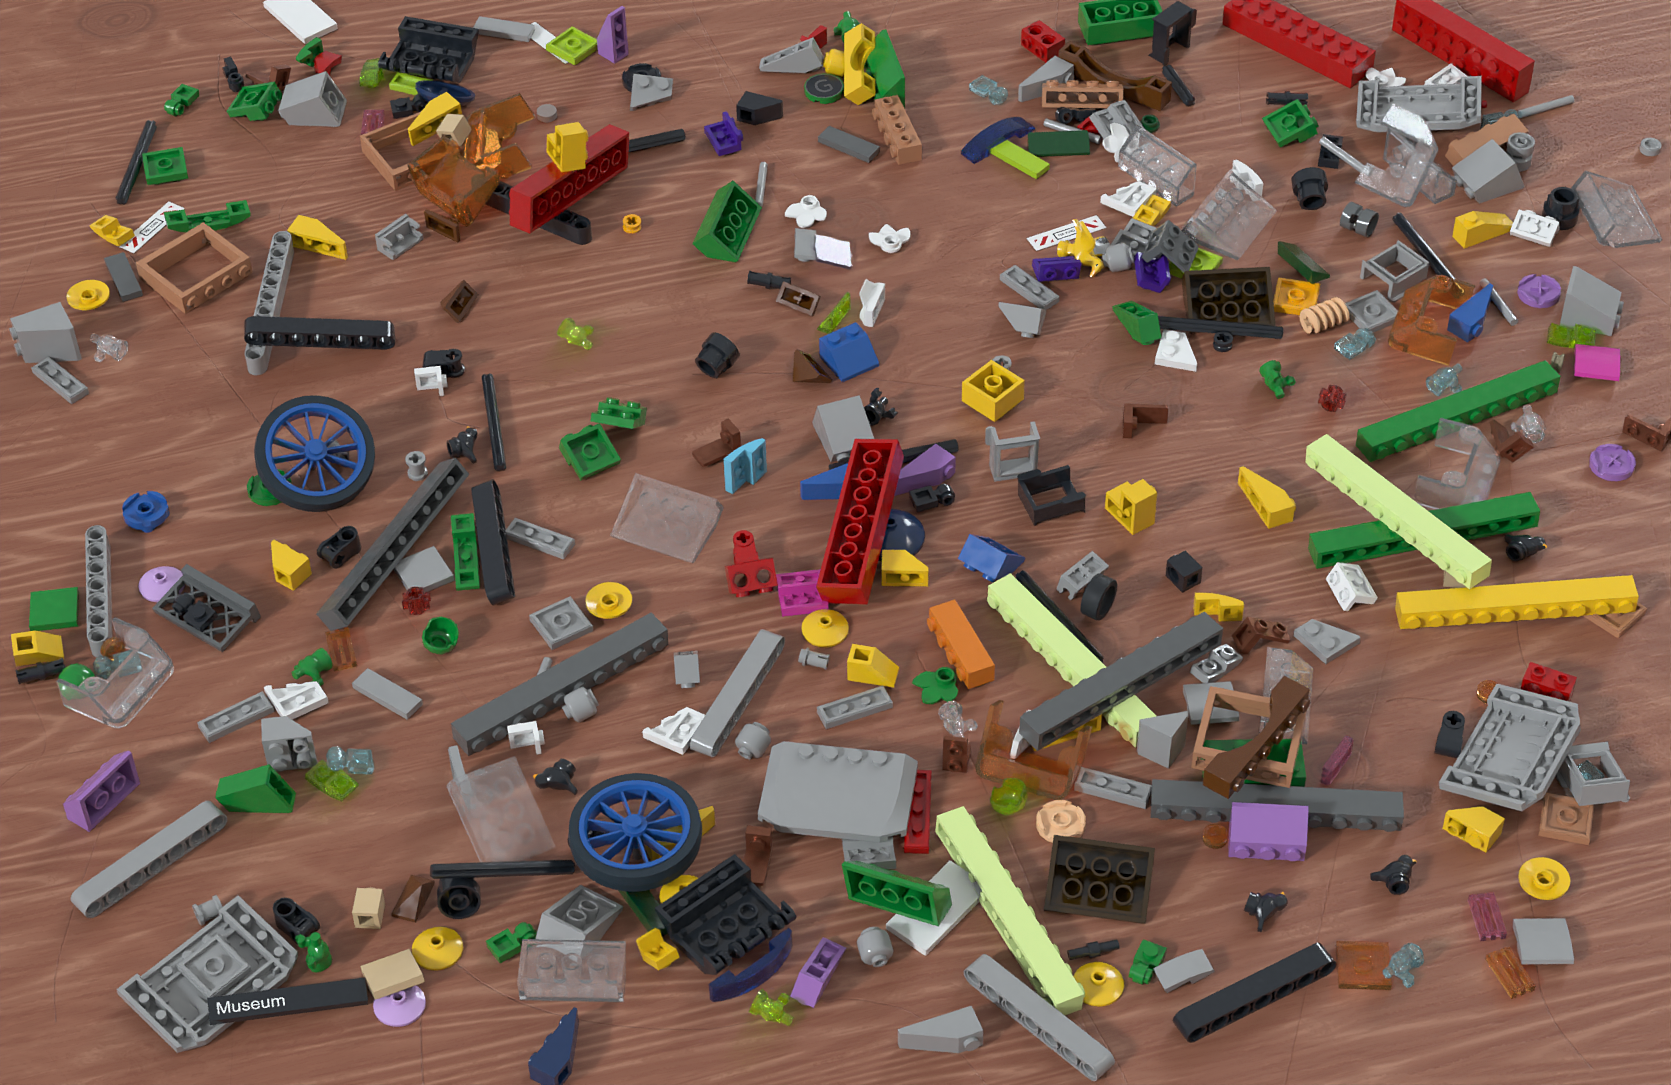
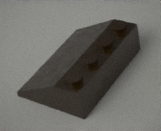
M1270 267L1184 271L1182 289L1187 318L1276 326ZM1189 331V333H1204V332H1192V331Z
M1054 835L1044 911L1146 924L1155 848Z

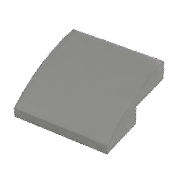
M1125 100L1112 103L1107 109L1094 112L1089 117L1103 139L1112 135L1111 123L1123 125L1128 134L1134 135L1136 138L1147 132Z
M1131 218L1125 229H1120L1111 245L1126 243L1128 247H1132L1133 255L1135 256L1137 252H1144L1151 233L1157 228Z
M1231 681L1183 685V695L1187 703V712L1191 725L1201 723L1210 686L1233 690ZM1213 707L1210 723L1239 721L1238 711Z
M893 836L888 837V841L881 843L842 839L844 861H861L884 869H896Z
M1565 918L1513 919V930L1517 939V953L1521 964H1574L1572 943Z

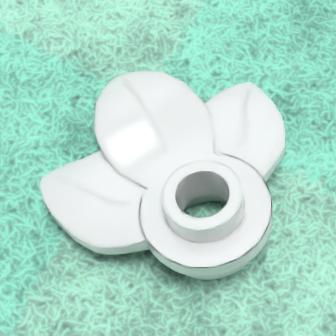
M1369 68L1366 72V77L1369 81L1379 80V87L1403 86L1406 78L1395 77L1393 68L1381 72L1374 68Z
M1111 123L1112 135L1103 140V146L1108 152L1115 153L1114 158L1116 162L1124 163L1131 154L1137 151L1139 141L1134 135L1128 134L1123 125Z
M812 195L804 196L800 203L790 205L785 212V217L796 218L797 225L801 228L812 226L815 220L824 221L827 215L826 210L820 207L819 201Z
M885 224L879 233H869V239L873 244L881 246L883 251L894 253L901 249L902 244L909 241L910 230L909 228H903L896 232L888 224Z

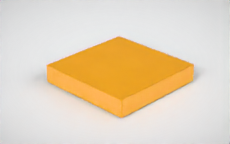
M1278 278L1273 299L1274 312L1300 315L1303 309L1316 306L1320 284Z

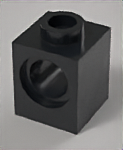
M1183 551L1171 556L1167 560L1165 576L1183 593L1201 583L1203 567L1191 555Z

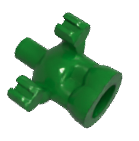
M849 11L843 13L844 18L833 29L834 36L841 35L843 43L844 34L860 24L851 17Z
M1271 360L1264 363L1260 367L1259 372L1264 377L1266 386L1275 393L1277 399H1281L1285 396L1283 388L1287 385L1293 386L1296 381L1294 377L1289 375L1283 378L1280 373L1282 368L1280 362Z
M319 648L312 655L306 656L294 666V671L291 672L292 676L297 680L304 675H308L313 679L311 682L317 681L322 686L324 682L320 672L332 669V660L326 650Z
M314 932L310 937H305L302 934L296 936V942L300 948L308 947L306 963L312 972H322L329 968L332 964V956L327 943L321 939L319 933Z

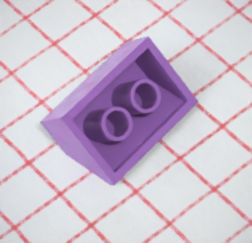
M130 751L114 755L91 778L87 779L74 794L66 799L63 806L68 820L90 832L140 784Z
M1232 802L1228 831V856L1240 859L1257 858L1264 860L1304 861L1307 847L1308 806Z

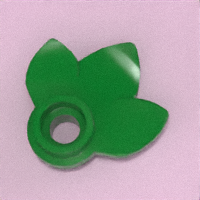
M941 667L936 672L925 671L916 676L912 681V684L923 689L921 699L924 704H935L941 699L951 703L958 695L956 687L957 676L949 667Z

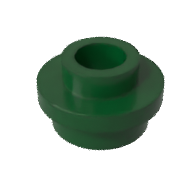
M1145 115L1140 121L1147 133H1153L1160 128V122L1154 115Z

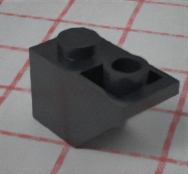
M745 91L736 105L737 121L759 125L781 119L783 117V100Z

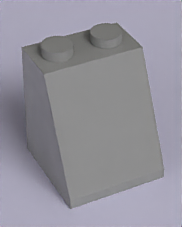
M325 71L286 85L278 111L280 116L289 125L338 127L342 121L347 99Z
M1493 139L1452 167L1455 183L1459 187L1463 186L1467 196L1470 199L1474 198L1479 204L1525 187L1516 163Z
M1573 266L1560 326L1612 336L1613 328H1618L1621 316L1617 314L1622 313L1624 304L1623 301H1620L1622 292L1579 267Z
M61 302L10 318L12 327L9 328L12 339L17 341L14 344V348L18 356L22 355L25 363H39L48 357L55 362L78 361L82 359L74 328Z
M860 395L817 406L812 423L830 462L848 461L854 439H874Z

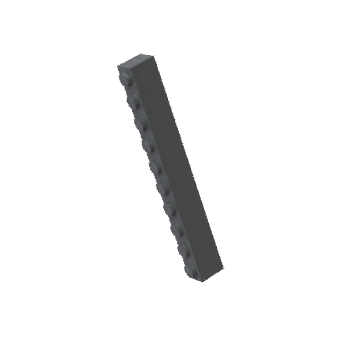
M456 458L440 462L316 613L330 631L347 627L468 477L469 473Z
M652 612L452 722L453 739L468 756L482 751L488 745L502 740L508 735L507 726L527 723L543 717L547 712L564 705V697L580 687L588 690L597 684L603 683L613 675L623 672L629 666L641 662L654 652L662 650L668 645L667 628Z
M1206 612L1191 617L1182 625L1173 627L1168 633L1154 638L1147 645L1137 648L1133 653L1124 658H1119L1112 665L1100 669L1096 674L1081 680L1070 689L1063 690L1056 697L1044 701L1037 708L1025 712L1020 717L1019 734L1039 751L1220 646L1224 628Z
M1152 779L1150 818H1158L1160 820L1182 819L1184 821L1202 820L1212 823L1219 821L1230 822L1232 802L1308 806V826L1311 828H1356L1360 830L1375 829L1393 832L1401 831L1404 819L1403 792L1294 786L1287 788L1274 785L1243 784L1239 792H1234L1227 799L1203 786V782Z

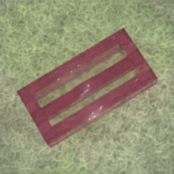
M364 110L361 135L368 133L369 115H372L370 132L375 130L377 115H379L377 129L383 127L384 110Z
M1345 735L1324 764L1320 783L1327 786L1332 783L1352 754L1353 738Z
M1494 892L1469 895L1468 902L1480 941H1486V938L1496 940V937L1506 939L1507 932ZM1485 899L1489 900L1497 930L1493 928ZM1476 900L1479 901L1480 908H1481V911H1482V914H1483V917H1484V921H1485V924H1486V927H1487V931L1485 930V927H1484V924H1483V920H1482V917H1481V914H1480V911H1479V907H1478V904H1477V901H1476Z

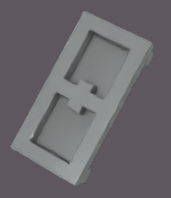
M404 214L375 234L377 250L392 260L396 259L424 239L423 234L416 230L420 228V225L407 214Z
M1092 551L1061 575L1056 590L1062 593L1067 589L1070 593L1068 599L1072 600L1080 590L1089 584L1096 574H1104L1109 565Z

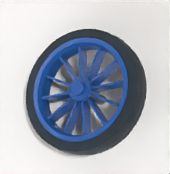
M310 395L288 400L275 408L267 416L256 437L254 457L256 469L262 483L275 498L295 509L323 512L349 503L364 489L373 472L375 446L368 425L354 409L333 398ZM309 416L325 418L319 439L313 438ZM304 417L309 441L290 422ZM328 419L343 427L327 441L323 442L321 440ZM285 427L302 445L277 438L276 436ZM346 431L354 441L353 444L327 448ZM275 444L300 453L273 457L272 445ZM357 450V463L330 454ZM303 459L284 476L280 474L275 466L277 463ZM328 462L353 469L354 471L345 481ZM308 464V471L302 488L296 487L287 481L299 469ZM320 464L340 483L339 486L326 490ZM317 469L322 491L305 490L310 471Z
M624 774L598 783L579 799L569 821V845L578 867L596 883L619 891H646L672 882L691 866L700 849L702 822L695 801L677 783L653 774ZM628 800H642L638 814H631L627 803ZM648 800L660 803L644 817ZM622 802L627 817H622L611 809L610 806ZM668 809H671L676 814L657 820ZM600 813H603L615 823L594 819ZM680 825L683 827L682 833L664 831L665 829ZM589 830L607 833L588 838ZM657 841L675 843L676 846L669 851ZM613 844L601 855L594 850V848ZM627 846L622 864L610 861ZM643 846H648L662 857L649 862ZM631 854H633L635 860L643 859L644 861L643 864L628 865Z

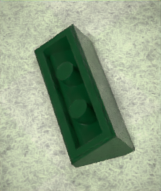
M1088 130L1028 133V152L1036 157L1090 155Z
M1282 241L1278 242V254L1311 284L1330 278V274L1297 245Z
M650 890L619 891L648 932L657 928L660 930L662 937L668 934L655 912V907L660 904Z

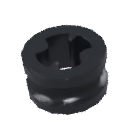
M1226 331L1217 332L1214 335V349L1219 352L1230 351L1232 349L1233 336Z

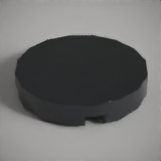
M647 63L634 64L628 67L626 72L622 73V84L625 89L632 92L633 74L661 77V72L657 67L656 69L652 68V65Z

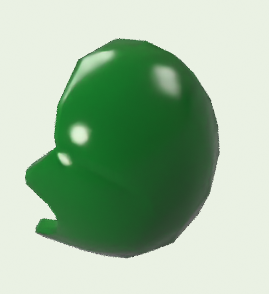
M442 616L430 619L422 633L424 647L431 653L439 655L452 651L459 637L457 624L450 618Z
M78 663L70 664L62 670L58 677L59 692L65 693L68 698L84 697L90 694L95 686V674L85 665Z

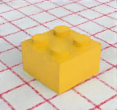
M990 360L962 382V402L996 422L1024 400L1025 380L995 361Z

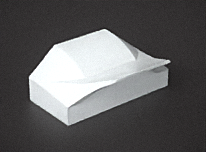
M865 279L859 293L863 304L860 319L864 326L873 327L885 301V284L873 283Z

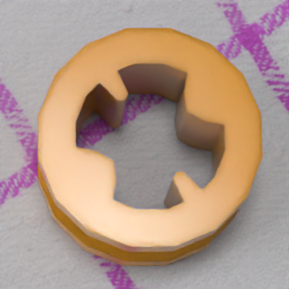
M635 214L625 216L623 218V230L632 234L641 230V218Z

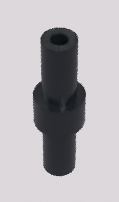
M1117 939L1102 943L1095 941L1086 943L1084 947L1067 950L1069 960L1087 956L1095 958L1101 956V953L1118 950L1120 947Z

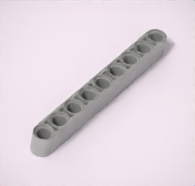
M279 231L272 237L254 316H280L294 256L292 237L287 231ZM247 343L245 359L250 374L261 375L266 372L272 346L250 345Z

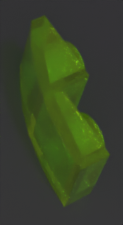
M379 58L370 59L364 63L360 74V87L366 85L368 88L376 87L384 78L382 69L378 67Z
M1551 323L1548 328L1547 343L1567 348H1575V344L1594 346L1596 330L1576 323L1573 329Z
M323 759L305 774V780L341 802L359 786L343 770L336 771Z

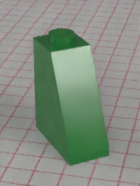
M268 764L220 778L215 798L228 812L291 813L296 792Z

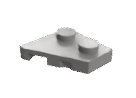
M633 74L630 111H635L637 107L646 104L648 107L655 105L657 102L671 100L673 79Z
M1314 619L1294 630V637L1325 664L1360 644L1361 638L1359 635Z

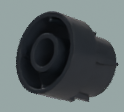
M1315 167L1297 171L1292 176L1291 182L1293 193L1297 197L1301 209L1316 210L1324 207L1327 201L1325 192L1328 190L1326 172Z
M1567 187L1553 189L1548 194L1547 201L1544 202L1542 217L1550 216L1559 222V230L1561 231L1573 228L1577 224L1580 211V199L1577 193Z
M713 332L703 342L702 350L695 359V363L703 373L717 379L722 372L733 366L740 357V352L727 337Z
M475 878L440 879L437 889V905L440 912L452 919H465L474 915L481 905L480 886L475 881Z

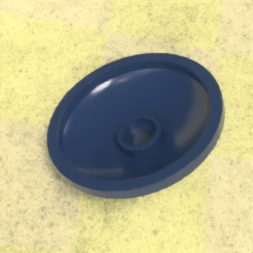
M424 80L416 82L415 85L417 92L428 102L445 92L456 99L461 106L467 105L475 99L474 92L451 83Z
M891 509L878 561L882 562V550H906L913 556L921 550L925 541V530L922 523L915 516L902 510Z

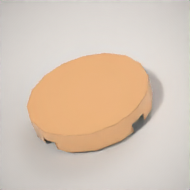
M1067 800L1048 802L1037 813L1036 828L1040 836L1053 843L1054 835L1080 838L1085 831L1086 816L1079 806L1072 805V802Z

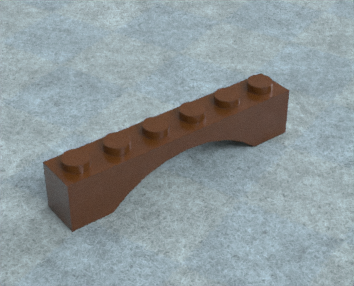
M1068 41L1059 50V58L1074 65V77L1086 82L1099 81V84H1107V81H1118L1119 84L1123 85V97L1161 111L1171 101V81L1156 75L1135 78L1119 74L1103 65L1086 47L1072 41Z
M1283 676L1271 690L1270 718L1264 729L1245 745L1231 751L1218 753L1204 769L1203 786L1227 799L1234 792H1239L1247 776H1252L1255 773L1258 763L1261 760L1267 759L1273 745H1278L1284 736V732L1295 725L1299 714L1307 711L1310 705V700L1308 699L1310 689Z

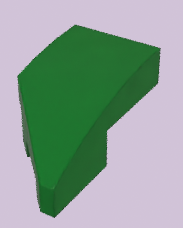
M316 37L307 43L296 56V61L314 67V58L324 52L322 40Z

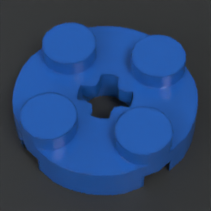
M147 491V494L143 495L139 493L133 494L126 499L122 507L125 523L129 527L142 530L145 533L152 532L170 514L165 497L155 491Z

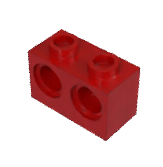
M1040 20L1023 28L1021 31V45L1045 63L1054 56L1059 57V50L1065 45V38Z
M773 558L725 566L729 593L736 594V598L750 595L749 591L757 589L759 593L773 591V586H778ZM765 569L769 577L767 581L761 583L757 578V574L760 570ZM742 573L746 577V582L743 586L738 587L734 579L736 575Z
M1530 662L1522 680L1521 690L1570 702L1577 677Z

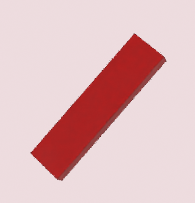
M917 770L907 835L904 836V853L929 854L932 770Z

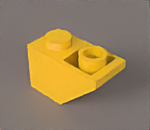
M276 540L271 542L272 563L276 582L294 591L312 574L310 560L305 554L294 551L287 544H282Z
M40 631L11 634L16 666L36 664L37 662H50L60 658L64 659L62 638L59 635Z
M852 644L847 660V680L894 688L899 666L876 647Z
M1483 806L1448 810L1445 814L1442 829L1464 840L1472 847L1487 853L1501 835L1505 818Z

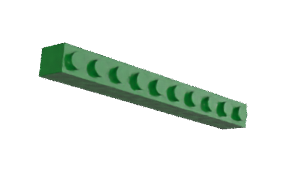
M1544 360L1358 429L1356 446L1369 462L1383 459L1388 455L1420 445L1431 439L1439 438L1447 433L1460 430L1463 427L1476 424L1543 397L1551 396L1558 392L1561 376Z
M1531 492L1429 510L1432 515L1465 540L1538 527L1540 509ZM1380 520L1310 533L1308 550L1316 569L1335 566L1337 562L1351 563L1418 550L1413 545L1407 543L1395 531L1390 530Z

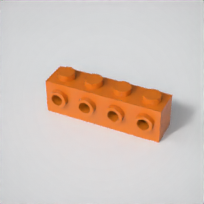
M956 600L930 607L929 618H927L928 628L931 632H935L940 648L945 649L948 662L951 665L954 664L959 680L964 681L968 689L994 681L995 664Z

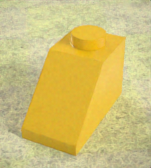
M882 550V586L928 587V567L906 550Z

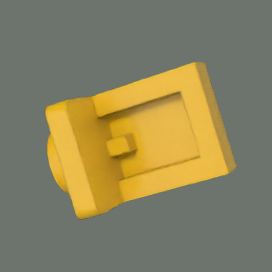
M657 928L636 939L643 961L658 971L670 966L673 961L680 958L677 949L663 940L661 932Z

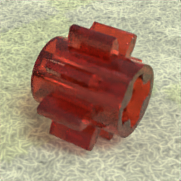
M1329 385L1327 389H1321L1318 403L1321 404L1324 410L1336 412L1337 408L1343 409L1347 394L1343 393L1341 387Z
M410 587L406 593L402 594L403 610L409 609L410 615H421L426 609H430V593H424L423 587Z

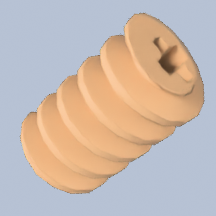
M1338 297L1318 303L1316 306H1310L1300 312V322L1307 334H1310L1312 331L1319 333L1320 329L1323 331L1327 327L1331 328L1335 324L1339 325L1342 321L1347 322L1349 320L1347 306Z

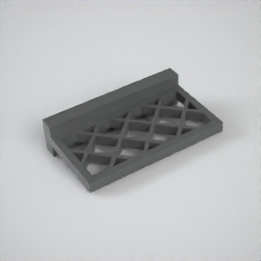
M188 564L181 569L183 574L181 578L152 608L158 615L221 652L230 645L250 621L256 623L261 617L255 603ZM186 584L191 587V592L188 594L194 600L197 597L206 596L208 602L204 604L210 608L225 607V612L217 614L218 617L214 621L225 619L226 626L214 628L212 622L209 625L210 629L200 632L187 622L180 620V615L174 610L165 611L163 608L166 604L173 603L179 595V590ZM230 617H242L239 623L230 625ZM226 632L227 636L221 643L214 640L215 634Z

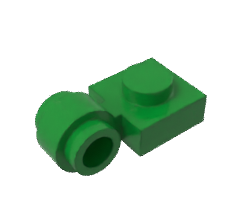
M181 84L171 94V100L165 102L164 110L172 116H181L184 112V105L189 107L200 96L199 89Z
M522 922L516 926L515 933L512 934L507 928L486 940L487 948L500 964L521 952V945L531 947L538 941L536 940L537 931L531 924Z
M1143 939L1134 956L1128 977L1132 978V981L1141 985L1144 983L1149 984L1153 972H1155L1153 968L1162 964L1167 948Z

